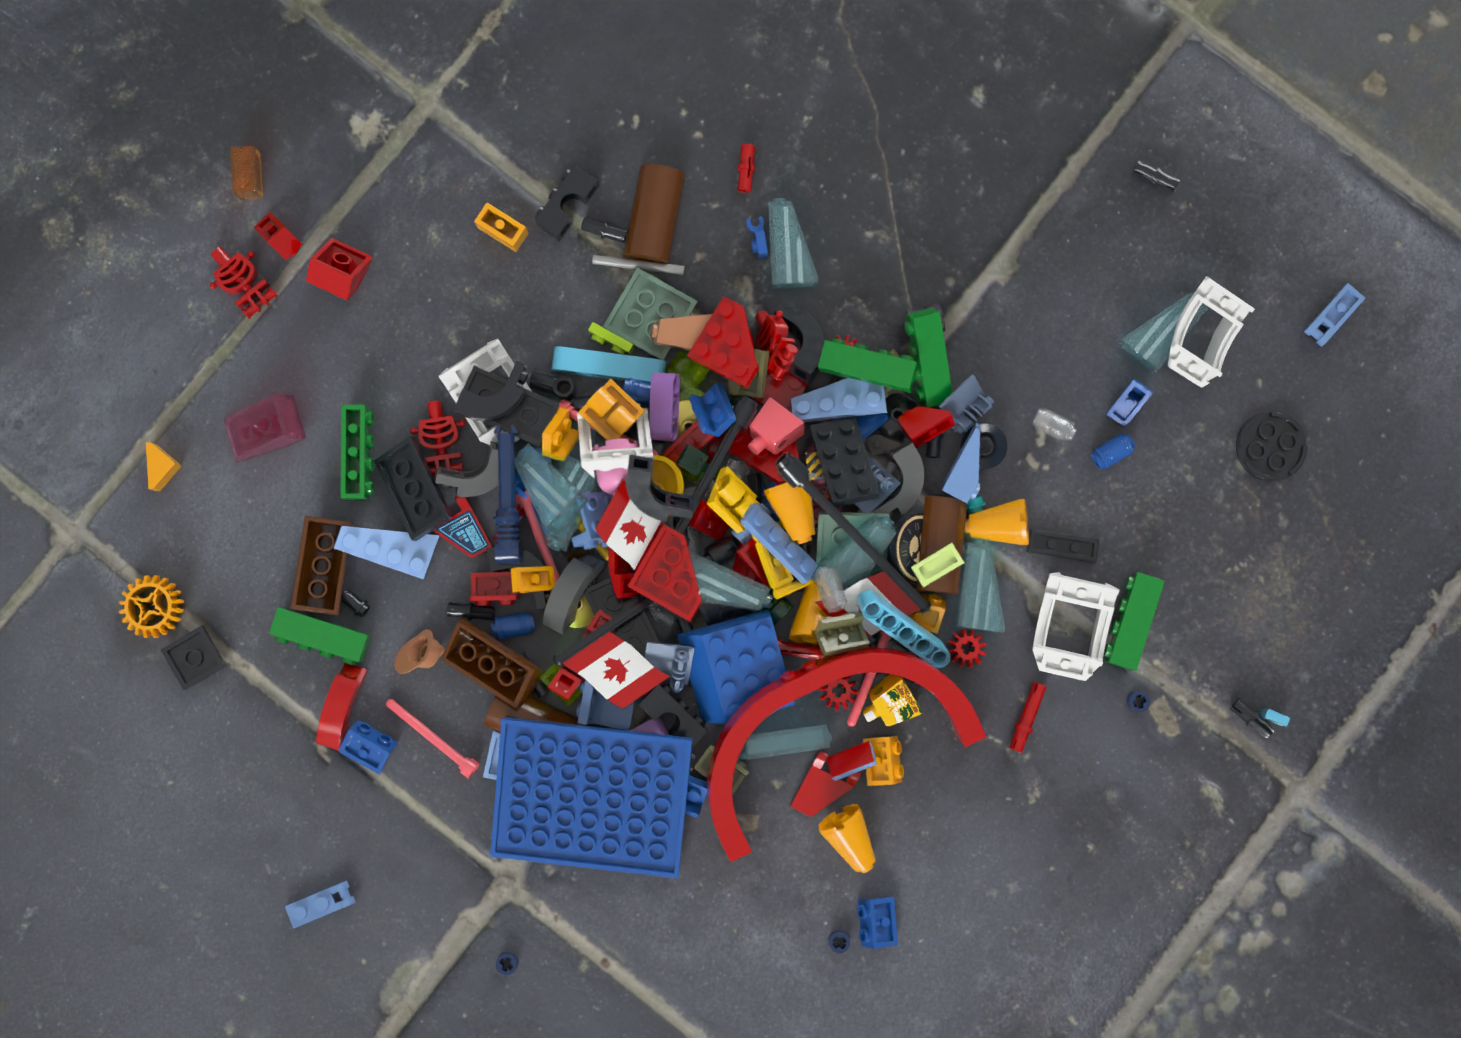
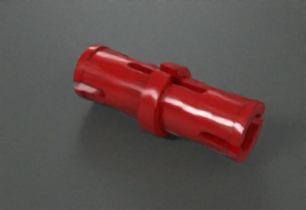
M752 144L741 145L740 164L737 165V171H739L737 191L743 193L752 192V177L756 168L754 166L756 146Z

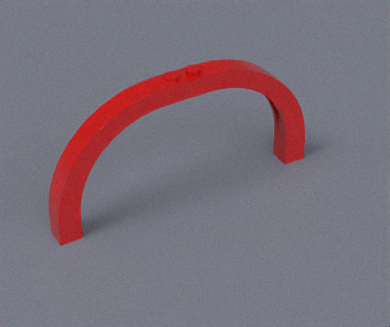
M868 647L830 655L817 661L810 660L796 671L791 670L783 673L780 679L760 689L737 709L722 730L711 756L707 776L708 806L712 822L730 862L752 852L737 821L733 807L732 780L735 765L751 733L766 717L777 709L843 677L861 673L894 674L918 683L937 697L943 705L959 741L966 748L986 738L971 703L963 692L935 666L912 654L895 649Z

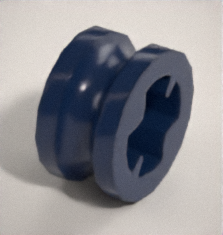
M1133 691L1127 697V705L1133 711L1144 712L1150 705V698L1145 692ZM1137 695L1140 698H1144L1140 708H1138V705H1133Z
M835 930L830 934L828 941L831 950L835 953L846 952L850 946L848 934L843 930ZM836 936L838 938L844 937L846 939L843 940L845 944L843 947H841L840 945H837L835 947L833 945V943H835L834 938Z
M511 952L502 953L496 961V969L503 975L512 974L518 966V958ZM508 957L511 959L510 963L513 965V968L508 967L506 970L503 968L504 964L501 962V959L506 960Z

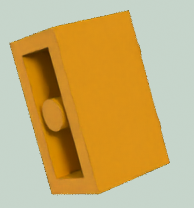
M489 203L485 204L474 221L478 229L515 252L518 251L529 234L524 225Z

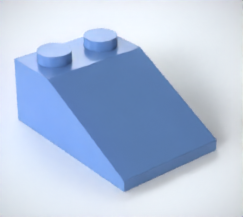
M975 422L942 485V491L965 503H968L970 498L974 500L980 490V424Z

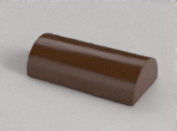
M643 164L640 166L623 257L669 264L685 180L683 172L659 164Z
M925 496L919 562L950 543H953L962 558L967 503L958 498ZM962 565L925 587H922L919 580H917V590L959 595Z
M305 515L290 609L331 615L339 614L348 553L333 547L341 526L352 527L353 522Z
M465 619L458 620L441 657L442 661L516 709L530 697L539 682L542 672L541 668Z
M531 695L517 709L495 696L483 723L484 726L498 733L501 731V719L503 717L588 726L578 723L577 717Z

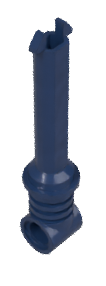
M498 425L494 430V434H498L499 508L495 512V516H493L496 525H499V528H496V531H499V534H496L499 540L495 541L496 564L521 562L520 540H517V537L520 536L516 533V531H519V528H516V525H519L522 516H519V511L515 507L514 433H518V430L514 425H511V433H501V425Z

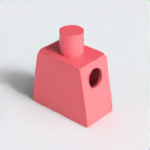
M770 397L750 425V435L753 440L748 444V448L755 455H758L764 448L773 454H778L804 435V422Z

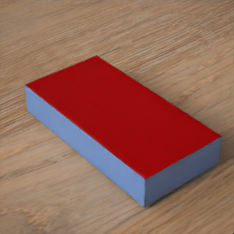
M870 741L827 757L831 778L834 781L877 765L873 745Z

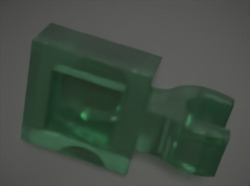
M686 444L675 464L694 476H698L700 471L702 473L706 471L709 464L705 462L709 456L692 445Z

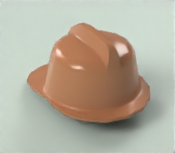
M429 629L424 630L400 648L394 661L395 670L399 674H406L417 667L431 668L444 653L445 648L434 639L433 633Z

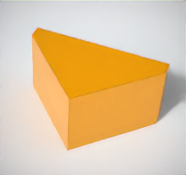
M146 442L148 488L153 491H161L182 465L158 445Z

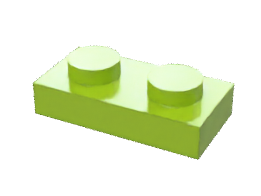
M592 322L588 329L593 341L601 345L604 342L612 346L611 350L617 354L631 355L634 350L632 343Z

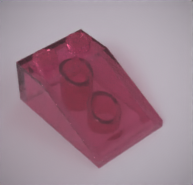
M273 394L224 418L236 462H242L280 450L306 439L294 395Z

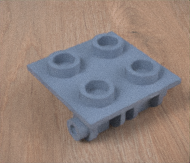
M972 374L939 407L941 410L951 412L955 423L952 429L955 433L962 434L967 432L975 422H978L974 414L982 418L983 416L980 412L985 414L992 408L994 401L990 396H985L978 381Z
M871 456L868 458L879 490V498L854 503L864 513H872L901 484Z
M647 641L645 659L652 666L669 675L670 677L664 682L670 683V688L674 693H679L684 688V685H688L695 647Z

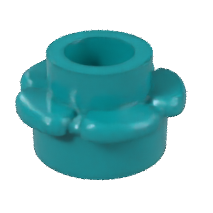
M976 496L974 500L969 499L967 503L968 513L982 511V506L986 505L983 502L982 496Z

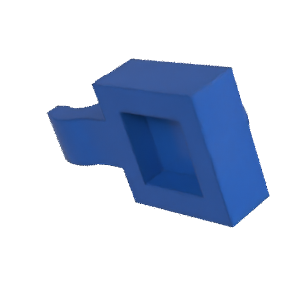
M760 216L759 225L752 226L751 220L748 218L746 221L747 229L755 235V239L751 240L752 251L757 253L758 260L765 259L768 256L763 230L764 220Z

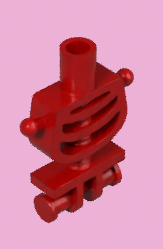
M222 247L216 248L211 253L212 258L218 263L220 268L213 272L216 282H211L210 288L216 289L217 286H220L223 291L230 295L245 292L235 304L242 309L249 302L251 303L246 309H242V312L248 319H251V316L257 311L259 313L262 311L260 306L263 303L268 306L270 304L269 301L278 296L271 287L262 295L261 292L270 286L265 279L252 287L258 274L257 268L250 262V259L255 256L253 251H249L246 257L237 253L232 258ZM235 284L238 285V286H236V287H234V288H227V287H230V286H234ZM256 296L260 298L258 302L253 300Z
M778 310L776 315H769L767 311H760L755 316L760 327L755 342L758 350L770 351L769 357L771 358L767 369L774 370L772 372L773 378L782 380L783 374L788 372L790 368L789 364L793 363V356L797 353L798 349L794 346V339L787 338L788 326L782 319L783 312Z
M441 401L428 402L430 419L419 421V428L412 427L410 433H419V442L424 447L437 450V456L425 458L427 464L435 463L437 467H441V462L446 461V467L444 468L464 471L462 461L451 464V460L462 459V453L447 454L446 449L454 446L459 441L460 433L458 427L465 426L466 421L461 419L459 422H456L453 416L443 417ZM451 427L448 431H443L444 429ZM425 430L434 431V434H427ZM454 434L453 438L445 443V438ZM425 438L435 440L436 444L426 443ZM431 467L430 470L434 477L436 467Z

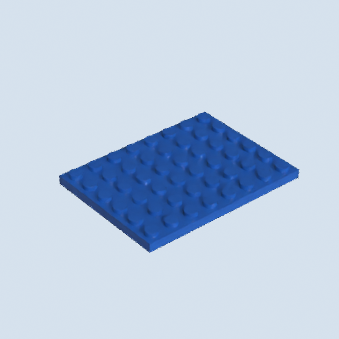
M503 717L501 719L490 857L678 878L693 738Z

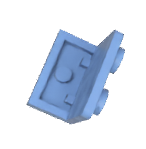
M592 492L582 493L577 496L586 531L572 538L574 547L584 546V549H592L601 544L603 548L608 547L597 534L595 527L613 494Z
M584 679L581 685L582 701L578 704L576 711L578 723L584 725L594 723L629 730L632 725L636 701L621 709L607 701Z

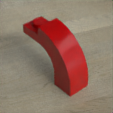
M344 663L339 675L336 674L321 712L316 744L339 751L348 732L350 712L367 676V669Z

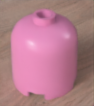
M626 438L605 441L606 446L599 448L598 444L594 445L592 451L637 448L639 444L638 441H634L631 444ZM627 469L596 470L599 487L606 493L614 494L622 478L626 483Z

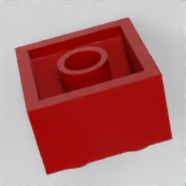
M331 238L310 259L306 282L348 301L358 290L373 257Z

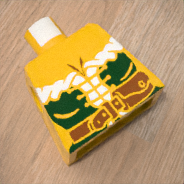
M889 674L869 690L868 694L873 704L862 710L868 723L881 716L886 726H892L923 713L903 677Z

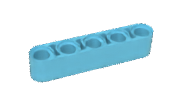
M556 346L554 347L551 370L559 373L619 381L633 378L651 382L654 372H666L667 362L653 358Z
M865 590L858 595L857 604L867 620L936 668L945 667L949 663L950 654L943 642L874 591Z

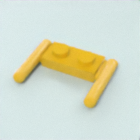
M781 521L776 522L783 530L785 529ZM752 535L753 539L757 542L755 546L770 588L774 589L773 596L775 599H780L814 583L815 578L813 575L808 583L802 584L799 580L792 582L794 579L791 572Z

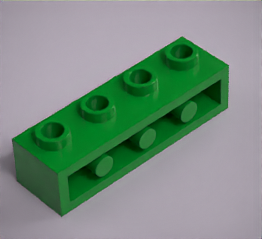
M931 307L907 313V321L904 323L905 331L910 338V344H908L909 355L918 364L915 376L917 388L915 389L916 399L927 408L941 405L952 394L941 314L938 310Z
M832 338L831 341L825 340L818 369L821 372L911 393L918 364L913 361V357L907 355H900V358L890 356L891 352L877 349V352L869 351L867 346L854 344V347L845 345L843 340Z
M341 405V499L345 501H370V495H373V481H370V472H373L374 462L373 458H370V449H373L374 438L373 435H370V425L374 424V414L372 411L370 412V408L366 405Z
M1139 572L1128 576L1125 583V589H1127L1125 599L1121 598L1118 605L1120 615L1118 621L1115 620L1111 627L1113 637L1111 643L1108 642L1104 650L1105 662L1131 671H1137L1165 582L1164 580Z
M277 607L269 631L270 635L275 636V641L284 644L293 641L298 643L297 648L311 651V648L320 650L319 655L329 658L337 655L343 657L342 662L355 665L356 662H364L372 635L282 607Z

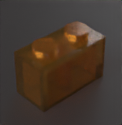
M254 146L230 147L233 193L240 200L263 198L260 153Z

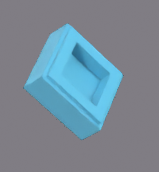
M1261 709L1259 713L1263 719L1279 726H1287L1290 720L1288 716L1271 709Z

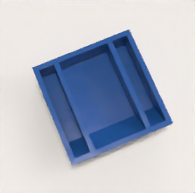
M769 609L677 634L681 646L695 647L689 678L701 719L705 723L727 724L729 719L745 701L763 687L780 679V676L786 672ZM792 701L779 709L795 705L794 701Z

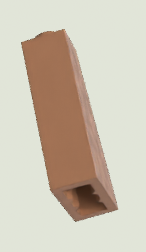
M712 314L658 320L651 328L650 337L654 338L653 344L690 351Z

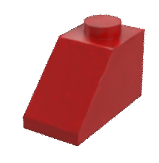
M271 212L253 227L285 260L296 255L299 248L303 245Z
M919 406L905 411L897 418L902 431L916 449L955 426L950 411Z

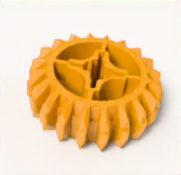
M145 575L143 581L140 578L135 579L136 586L128 584L127 587L130 592H122L126 600L119 601L120 605H124V609L118 611L119 614H126L121 621L123 623L130 622L127 629H135L134 634L137 636L143 633L144 638H150L151 634L153 638H159L160 633L167 635V627L174 630L176 626L173 621H181L177 613L184 612V609L178 608V605L183 604L184 600L177 599L181 595V591H173L176 587L175 583L168 584L169 579L162 578L160 580L158 575H154L152 579L149 575ZM156 587L154 593L151 592L147 598L139 597L143 591ZM165 596L168 602V609H166L163 605V599ZM145 603H154L152 605H155V609L159 611L150 610L151 608H148L149 605ZM136 605H138L140 608L139 618L136 614ZM156 615L164 617L158 624L147 626L149 621H152Z

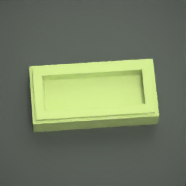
M950 543L913 565L911 569L922 587H925L964 564V561L953 543Z

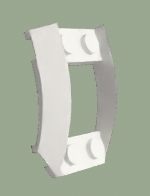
M1206 276L1181 314L1172 339L1167 366L1201 388L1209 384L1208 381L1216 376L1221 377L1223 374L1221 368L1227 351L1244 325L1242 321L1249 312H1253L1255 309ZM1202 303L1223 316L1213 334L1204 360L1182 347L1187 329Z
M499 339L487 342V345L449 369L447 367L439 375V378L455 402H457L474 365L488 372L501 365L508 377L510 376L515 364ZM526 382L524 385L520 384V387L531 391ZM466 418L480 442L490 445V441L498 442V434H494L496 427L493 426L487 429L482 421ZM514 436V442L520 439Z
M642 408L645 413L636 421L639 447L592 451L590 424L577 413L581 467L594 479V470L627 469L629 455L654 458L647 408Z
M1060 572L1049 574L1032 648L1039 671L1086 681L1099 666H1102L1107 634L1119 589L1106 582L1105 585L1064 576ZM1055 600L1098 609L1088 656L1045 646Z

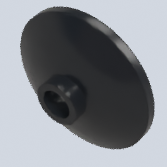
M900 393L890 394L885 398L886 415L889 420L880 426L878 430L888 438L903 439L906 438V435L902 431L898 419L894 418L893 413L899 411L903 414L905 411L917 407V404L907 395Z
M979 423L980 443L986 441L989 444L987 449H979V469H991L999 465L1005 458L1008 448L1007 439L1002 430L990 423ZM973 426L967 432L964 433L961 440V448L964 445Z

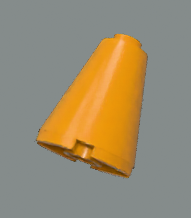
M788 483L764 490L766 498L791 540H797L798 544L811 541V535L815 534L812 497L802 487L792 488Z
M1018 499L969 514V519H966L965 522L966 533H970L971 538L1029 545L1028 516L1025 499Z
M815 580L814 583L806 586L789 632V639L791 641L804 644L806 641L813 643L812 645H819L814 632L818 622L828 617V615L815 602L831 597L830 587L826 585L825 581Z
M858 804L846 805L841 807L843 812L836 814L834 811L826 816L818 825L819 831L854 871L866 873L874 867L873 864L876 859L863 813Z

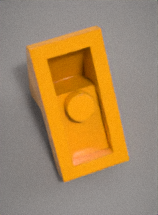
M553 566L511 568L513 592L553 590L555 586Z

